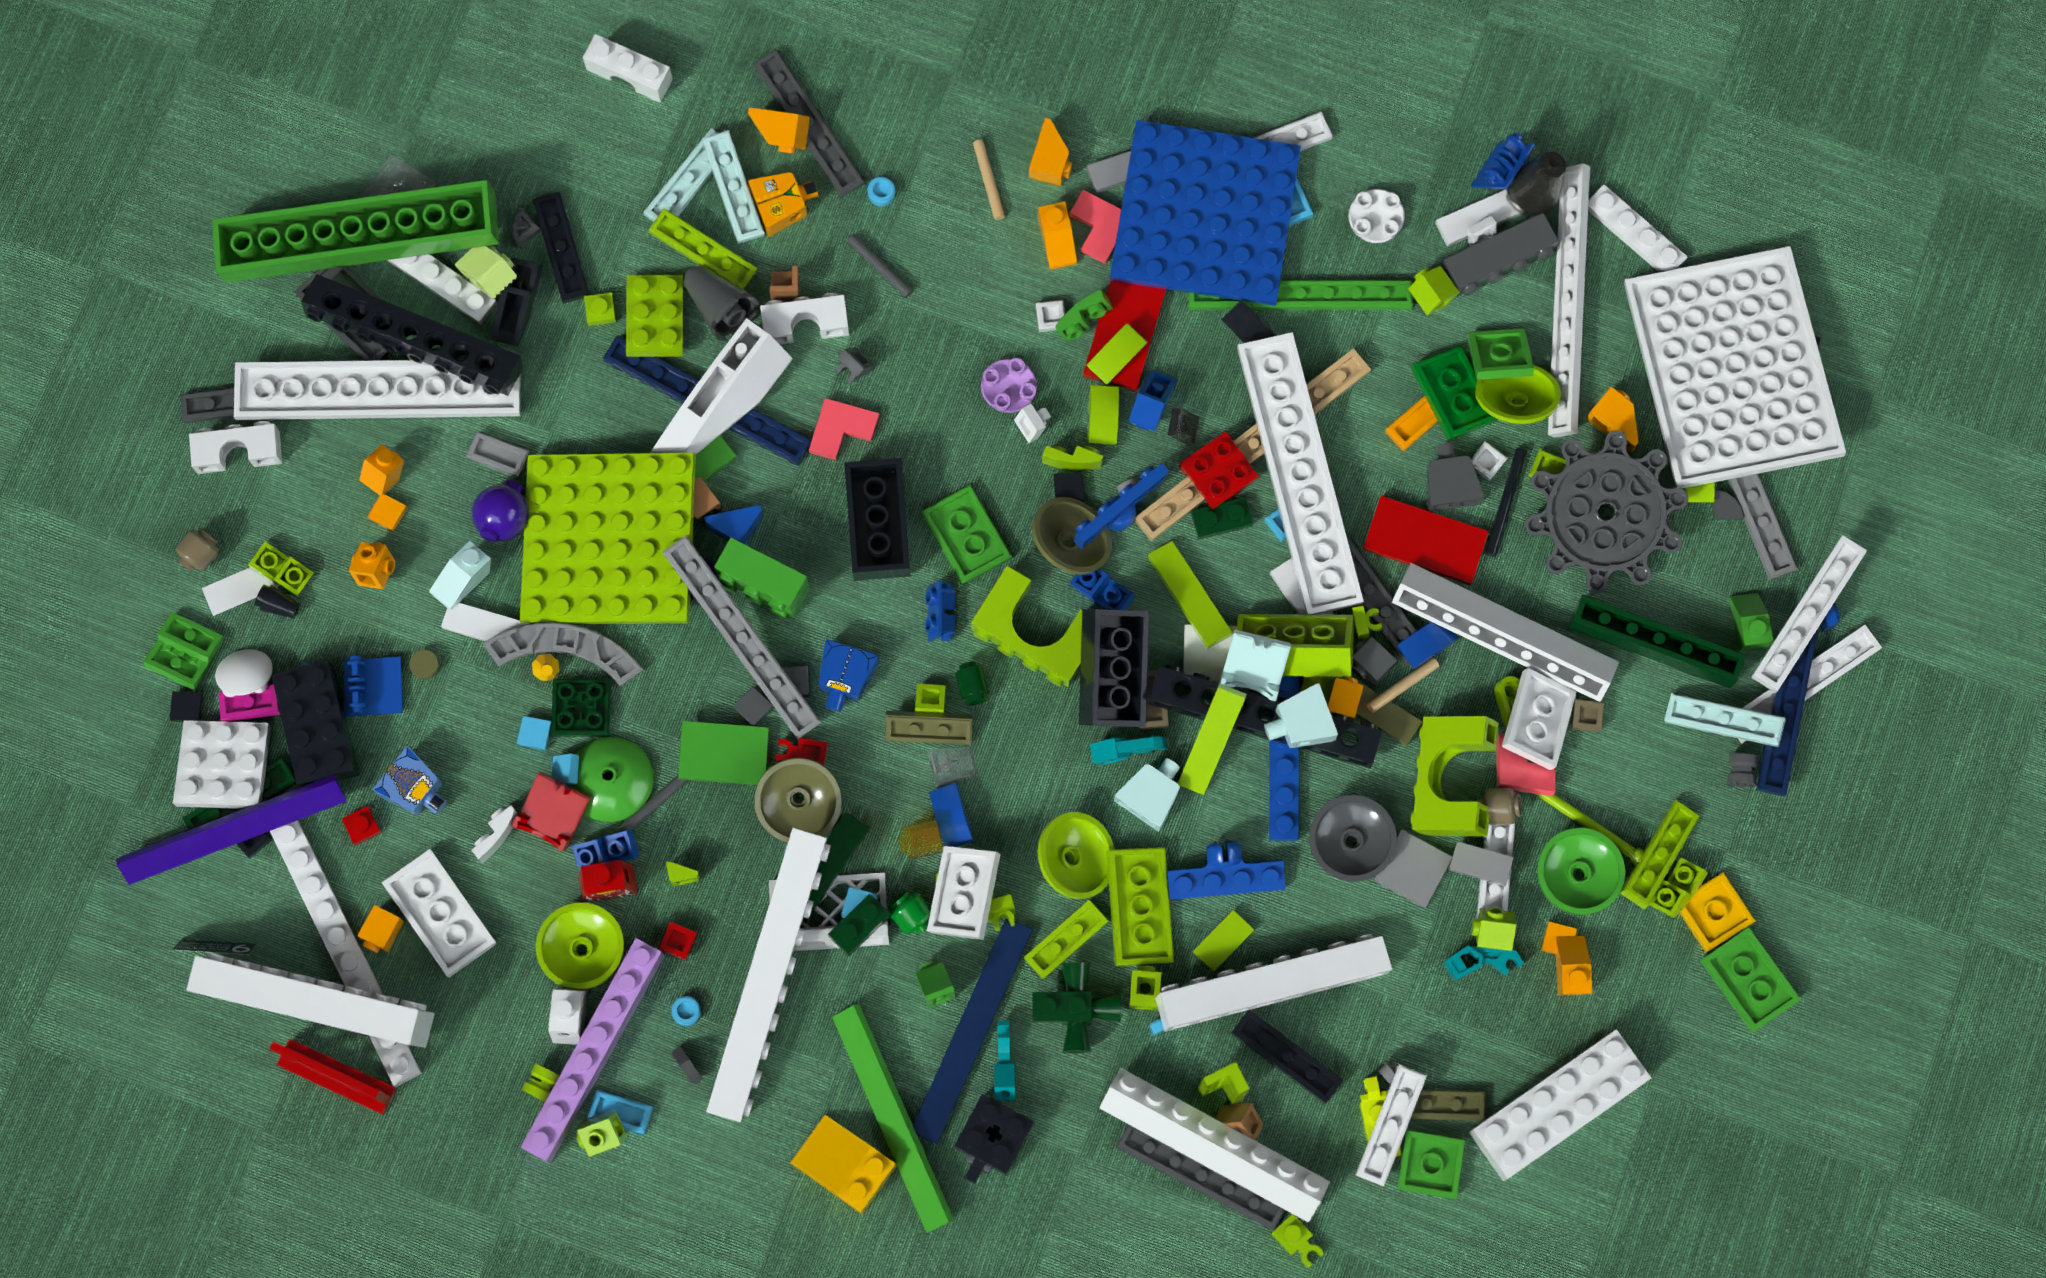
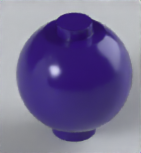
M506 480L503 485L487 487L474 500L472 520L481 537L490 542L511 540L524 530L529 518V508L526 499L523 497L525 490L520 484Z

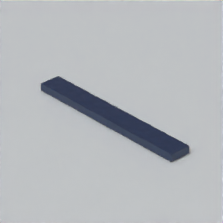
M619 336L615 337L603 357L605 363L681 404L685 402L700 381L658 357H626V340ZM752 409L729 428L731 431L796 466L800 465L812 441L755 409Z
M1005 919L913 1124L917 1136L938 1144L1033 929L1015 922V926L1011 927L1009 920Z

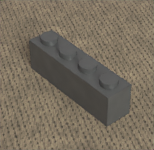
M1541 213L1444 259L1441 267L1460 292L1457 296L1462 294L1469 296L1477 292L1480 286L1487 282L1490 284L1499 282L1505 277L1504 274L1512 270L1517 273L1526 269L1531 261L1536 259L1543 261L1551 257L1555 253L1554 251L1559 241L1544 213Z

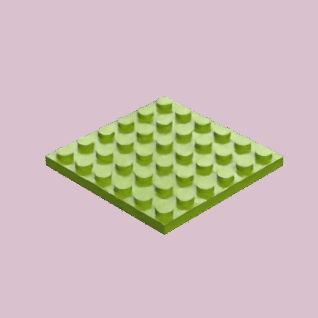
M694 453L528 455L526 501L529 508V518L524 528L520 622L530 624L546 622L567 624L689 623L691 591L665 557L663 551L684 536H687L693 544L696 455Z

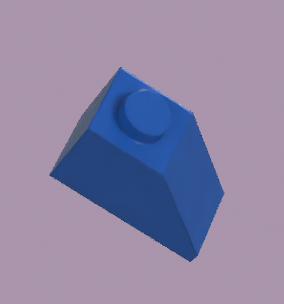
M1152 369L1138 392L1129 422L1136 424L1141 429L1155 432L1178 379Z

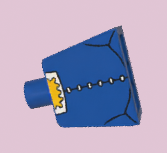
M826 639L819 688L829 693L825 704L827 709L841 712L846 698L859 701L879 664L878 655Z

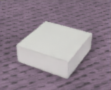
M1492 216L1467 228L1469 246L1471 247L1497 235V224Z
M1064 300L1036 303L1039 332L1056 330V324L1065 315Z
M1486 441L1471 458L1474 470L1489 482L1507 460L1506 456Z

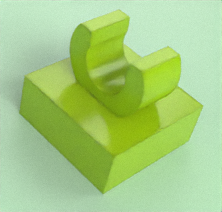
M1364 606L1352 608L1358 640L1369 638V630L1377 632L1382 629V623L1373 625L1369 621L1371 616L1379 614V609L1372 608L1365 614Z
M1011 894L991 900L988 923L992 922L996 931H1000L998 922L1002 918H1007L1011 927L1015 926L1014 914L1016 912Z

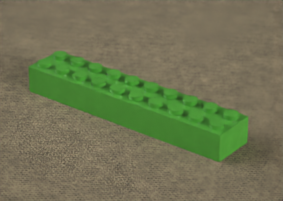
M487 180L212 219L215 270L226 283L499 244L495 190Z

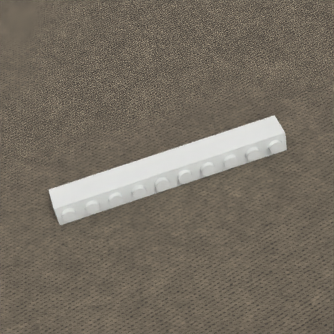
M792 828L706 1111L707 1113L741 1122L743 1116L749 1117L754 1101L748 1099L751 1088H758L762 1071L757 1070L760 1059L766 1060L771 1043L766 1042L768 1032H775L779 1015L775 1014V1009L778 1002L783 1004L788 986L783 985L786 974L792 975L797 958L792 957L795 946H801L805 930L800 929L803 917L809 919L814 902L810 901L809 897L812 889L818 890L822 873L817 872L820 861H827L831 845L826 844V837Z

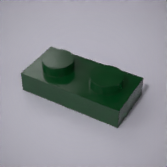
M1246 497L1224 502L1213 510L1208 506L1192 510L1190 513L1198 540L1253 526Z
M869 893L828 933V937L850 956L891 916L890 912Z

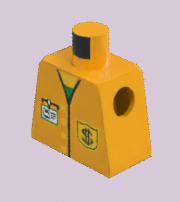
M790 172L748 180L752 197L768 237L805 218L807 211L804 201L818 197L814 181L798 186L793 173Z

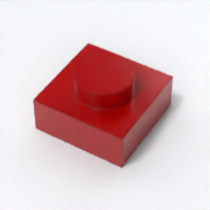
M369 806L342 818L355 846L382 833Z
M670 922L659 950L686 961L698 933Z

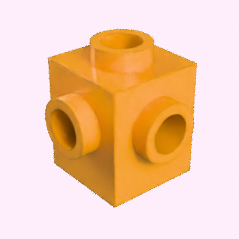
M361 542L357 552L352 556L349 572L358 586L383 590L389 576L394 572L396 561L386 545L379 542H373V544Z

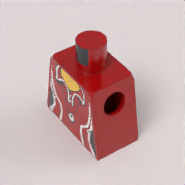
M623 860L580 867L578 875L582 903L638 894L634 867Z

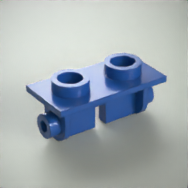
M939 580L928 586L925 595V602L928 605V617L925 622L928 642H932L941 637V641H952V636L955 635V615L945 614V610H955V589H953V584H942V580Z

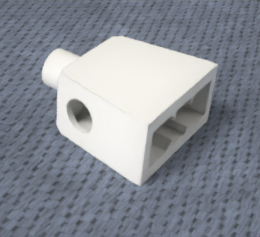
M560 987L553 989L549 1018V1034L553 1043L578 1044L584 1033L588 997L587 989L572 990Z

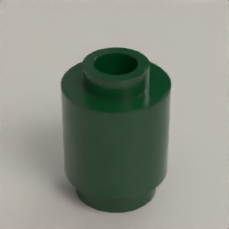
M975 661L961 664L959 666L960 670L956 671L955 675L962 700L966 701L967 706H974L988 701V693L990 691L983 666L976 665Z

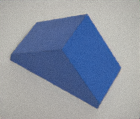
M761 505L705 516L708 530L726 541H729L731 537L743 544L747 543L763 519Z

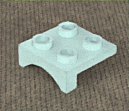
M1235 629L1220 684L1228 687L1249 688L1260 692L1272 701H1276L1291 643Z

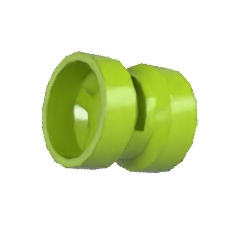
M534 1063L531 1069L532 1076L529 1081L524 1083L521 1090L546 1102L551 1093V1088L556 1084L560 1075Z

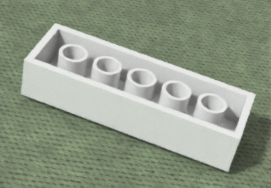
M1616 1029L1470 1131L1469 1134L1502 1181H1505L1646 1083L1651 1077Z

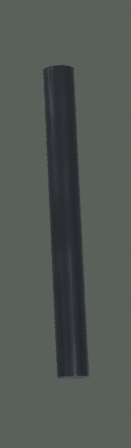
M1520 448L1515 450L1485 554L1490 557H1496L1527 451Z

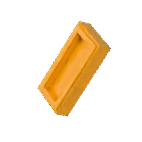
M1422 397L1385 430V433L1403 452L1438 423L1426 397Z

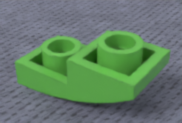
M1101 289L1090 294L1074 305L1055 326L1056 331L1065 341L1082 337L1084 333L1091 330L1088 320L1100 318L1106 312L1113 309L1110 299Z

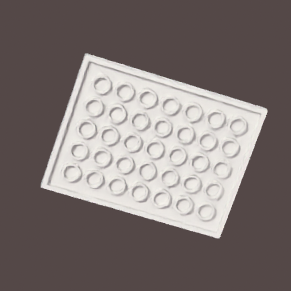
M1790 246L1625 279L1624 286L1676 488L1683 489L1845 456V446Z

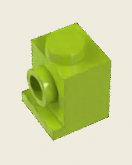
M1138 966V970H1132L1129 1009L1158 1011L1155 997L1160 993L1161 972H1155V967ZM1148 984L1150 992L1147 994L1141 993L1139 990L1140 985Z

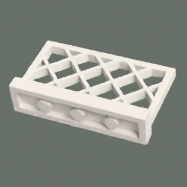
M885 873L838 876L821 902L829 895L839 905L830 915H827L817 906L815 911L825 920L819 927H810L807 923L802 922L801 926L804 928L800 929L805 930L801 946H795L793 951L839 948L828 937V933L838 924L833 918L843 909L846 900L845 898L842 901L831 892L838 884L846 883L849 887L860 890L867 882L879 881L880 890L877 893V900L880 898L881 905L887 910ZM769 880L770 901L777 880ZM888 919L860 947L889 945Z

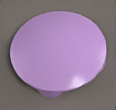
M1019 358L998 360L992 363L983 373L981 379L982 395L992 408L1000 412L1015 413L1021 411L1023 407L1031 404L1036 395L1037 382L1035 375L1023 360Z

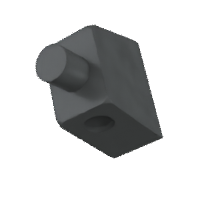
M1453 443L1438 445L1436 448L1439 460H1432L1427 466V511L1436 512L1481 505L1484 493L1470 457L1467 455L1455 457Z

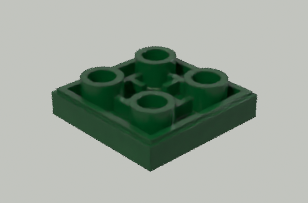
M553 679L551 736L610 737L611 679Z

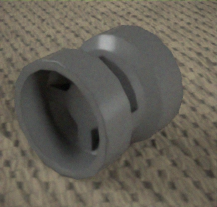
M1745 753L1730 754L1729 765L1734 769H1731V773L1728 775L1727 784L1743 788L1756 787L1757 776L1753 769L1758 766V756Z

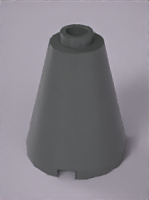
M695 266L687 271L684 286L712 334L717 339L728 340L725 336L731 333L734 335L746 318L751 322L757 314L754 311L755 305L759 307V302L753 294L705 266Z

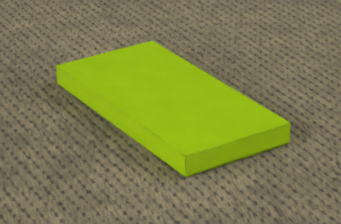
M1165 847L1107 850L1115 967L1174 963Z

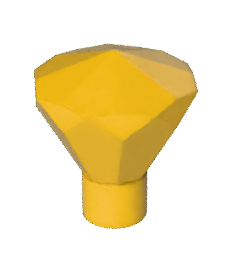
M551 654L538 655L532 662L533 675L541 681L553 680L559 673V661Z

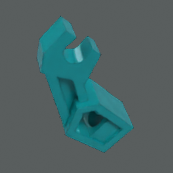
M1162 736L1134 740L1111 738L1090 744L1093 764L1100 766L1128 760L1130 754H1151L1153 750L1169 749L1167 738Z
M1468 945L1445 960L1443 964L1454 982L1479 970L1482 964L1491 965L1503 976H1506L1510 973L1506 968L1507 961H1513L1517 968L1523 966L1524 962L1518 952L1513 949L1509 951L1471 947ZM1467 954L1474 960H1477L1468 969L1460 958Z
M1009 1020L997 1021L998 1063L994 1064V1096L996 1101L1015 1100V1065L1010 1063Z

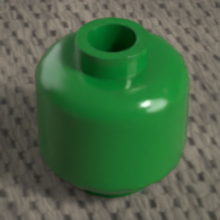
M904 891L889 905L892 908L890 910V918L904 934H911L915 931L919 935L927 929L931 907L918 892L909 893Z

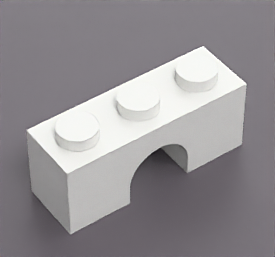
M596 34L583 56L586 70L610 81L614 76L622 78L633 85L637 93L660 103L673 80L669 66Z
M827 293L822 295V298L815 299L804 296L795 298L792 302L769 301L766 305L760 306L763 330L770 334L778 344L794 343V326L799 321L807 319L818 324L821 339L848 336L849 329L844 295Z
M268 421L256 422L254 426L250 427L229 425L225 427V430L217 431L211 428H203L197 430V433L189 434L191 466L197 474L226 471V456L232 449L238 447L248 450V460L254 467L282 464L280 431L275 424H271Z

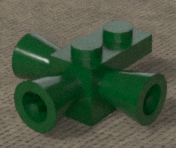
M1063 963L1061 966L1067 992H1032L1033 1023H1062V1025H1067L1062 1053H1091L1086 1025H1091L1092 1017L1121 1022V994L1091 999V991H1086L1090 963Z

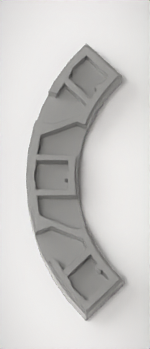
M534 623L533 625L512 628L482 643L499 668L515 659L530 654L556 652L574 655L597 665L612 677L619 687L644 671L633 656L612 640L593 630L567 623Z

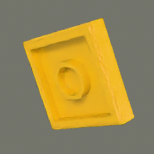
M1724 872L1700 886L1680 912V915L1705 952L1710 951L1756 922Z

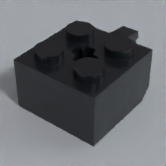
M982 1093L954 1145L955 1149L968 1155L965 1162L971 1164L965 1179L976 1184L982 1171L989 1174L991 1169L1007 1176L1034 1126V1121ZM993 1128L1000 1129L999 1135L1002 1139L1000 1141L995 1139V1142H990L987 1131L989 1129L994 1131Z

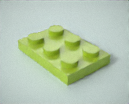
M627 275L626 357H683V275Z

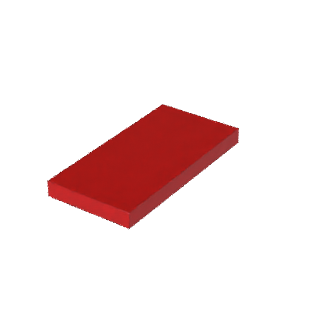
M1110 280L1106 296L1110 299L1113 309L1099 318L1086 365L1126 323L1133 327L1148 343L1108 384L1137 392L1166 289ZM1085 365L1083 377L1103 382Z
M1380 496L1362 550L1406 565L1412 563L1433 574L1471 586L1489 531Z

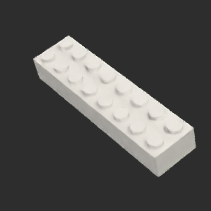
M207 952L205 958L195 956L186 991L398 1043L426 1048L435 1014L426 1011L427 1005L401 1000L399 1005V998L373 993L371 998V991L345 986L343 991L344 985L319 979L315 984L316 978L295 973H290L288 977V971L266 966L261 968L259 964Z

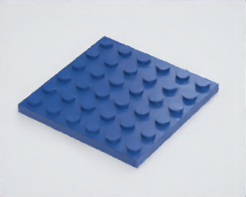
M1136 120L1110 280L1276 306L1301 146Z

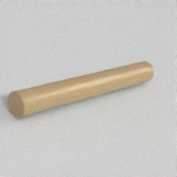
M976 140L973 142V147L995 220H1001L1005 218L984 141Z
M1431 658L1366 704L1368 710L1371 713L1376 712L1439 668L1437 660Z

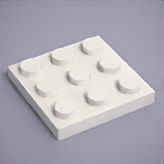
M184 720L173 804L176 807L246 809L261 803L271 725L269 723Z

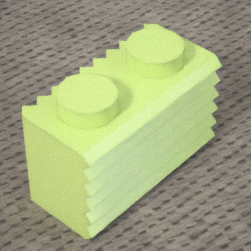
M492 245L472 248L455 263V266L469 282L491 298H496V294H500V290L508 287V283H512V279H516L517 276L511 269L514 266L513 262L504 253L500 254Z

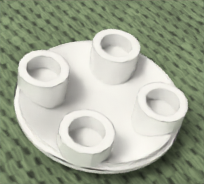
M1382 189L1360 192L1352 202L1349 210V223L1352 230L1358 237L1371 243H1383L1394 238L1400 232L1405 218L1404 208L1398 195Z
M253 649L240 650L228 655L221 661L216 669L215 679L217 685L227 697L247 695L253 692L262 693L269 686L268 681L273 672V665L270 658L261 651Z

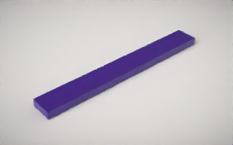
M335 775L118 857L116 858V865L128 885H131L347 802L346 795Z

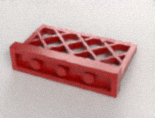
M290 1038L286 1046L273 1041L269 1048L280 1055L277 1066L384 1115L396 1091L395 1087Z

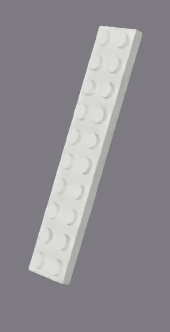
M1293 332L1239 344L1237 350L1306 614L1317 615L1363 604L1362 593Z
M412 360L235 362V420L520 416V375L509 396L501 393L493 394L487 391L484 386L476 383L468 384L457 375L449 372L444 374L437 371L432 365L424 362L416 363ZM485 366L482 370H490L493 366Z

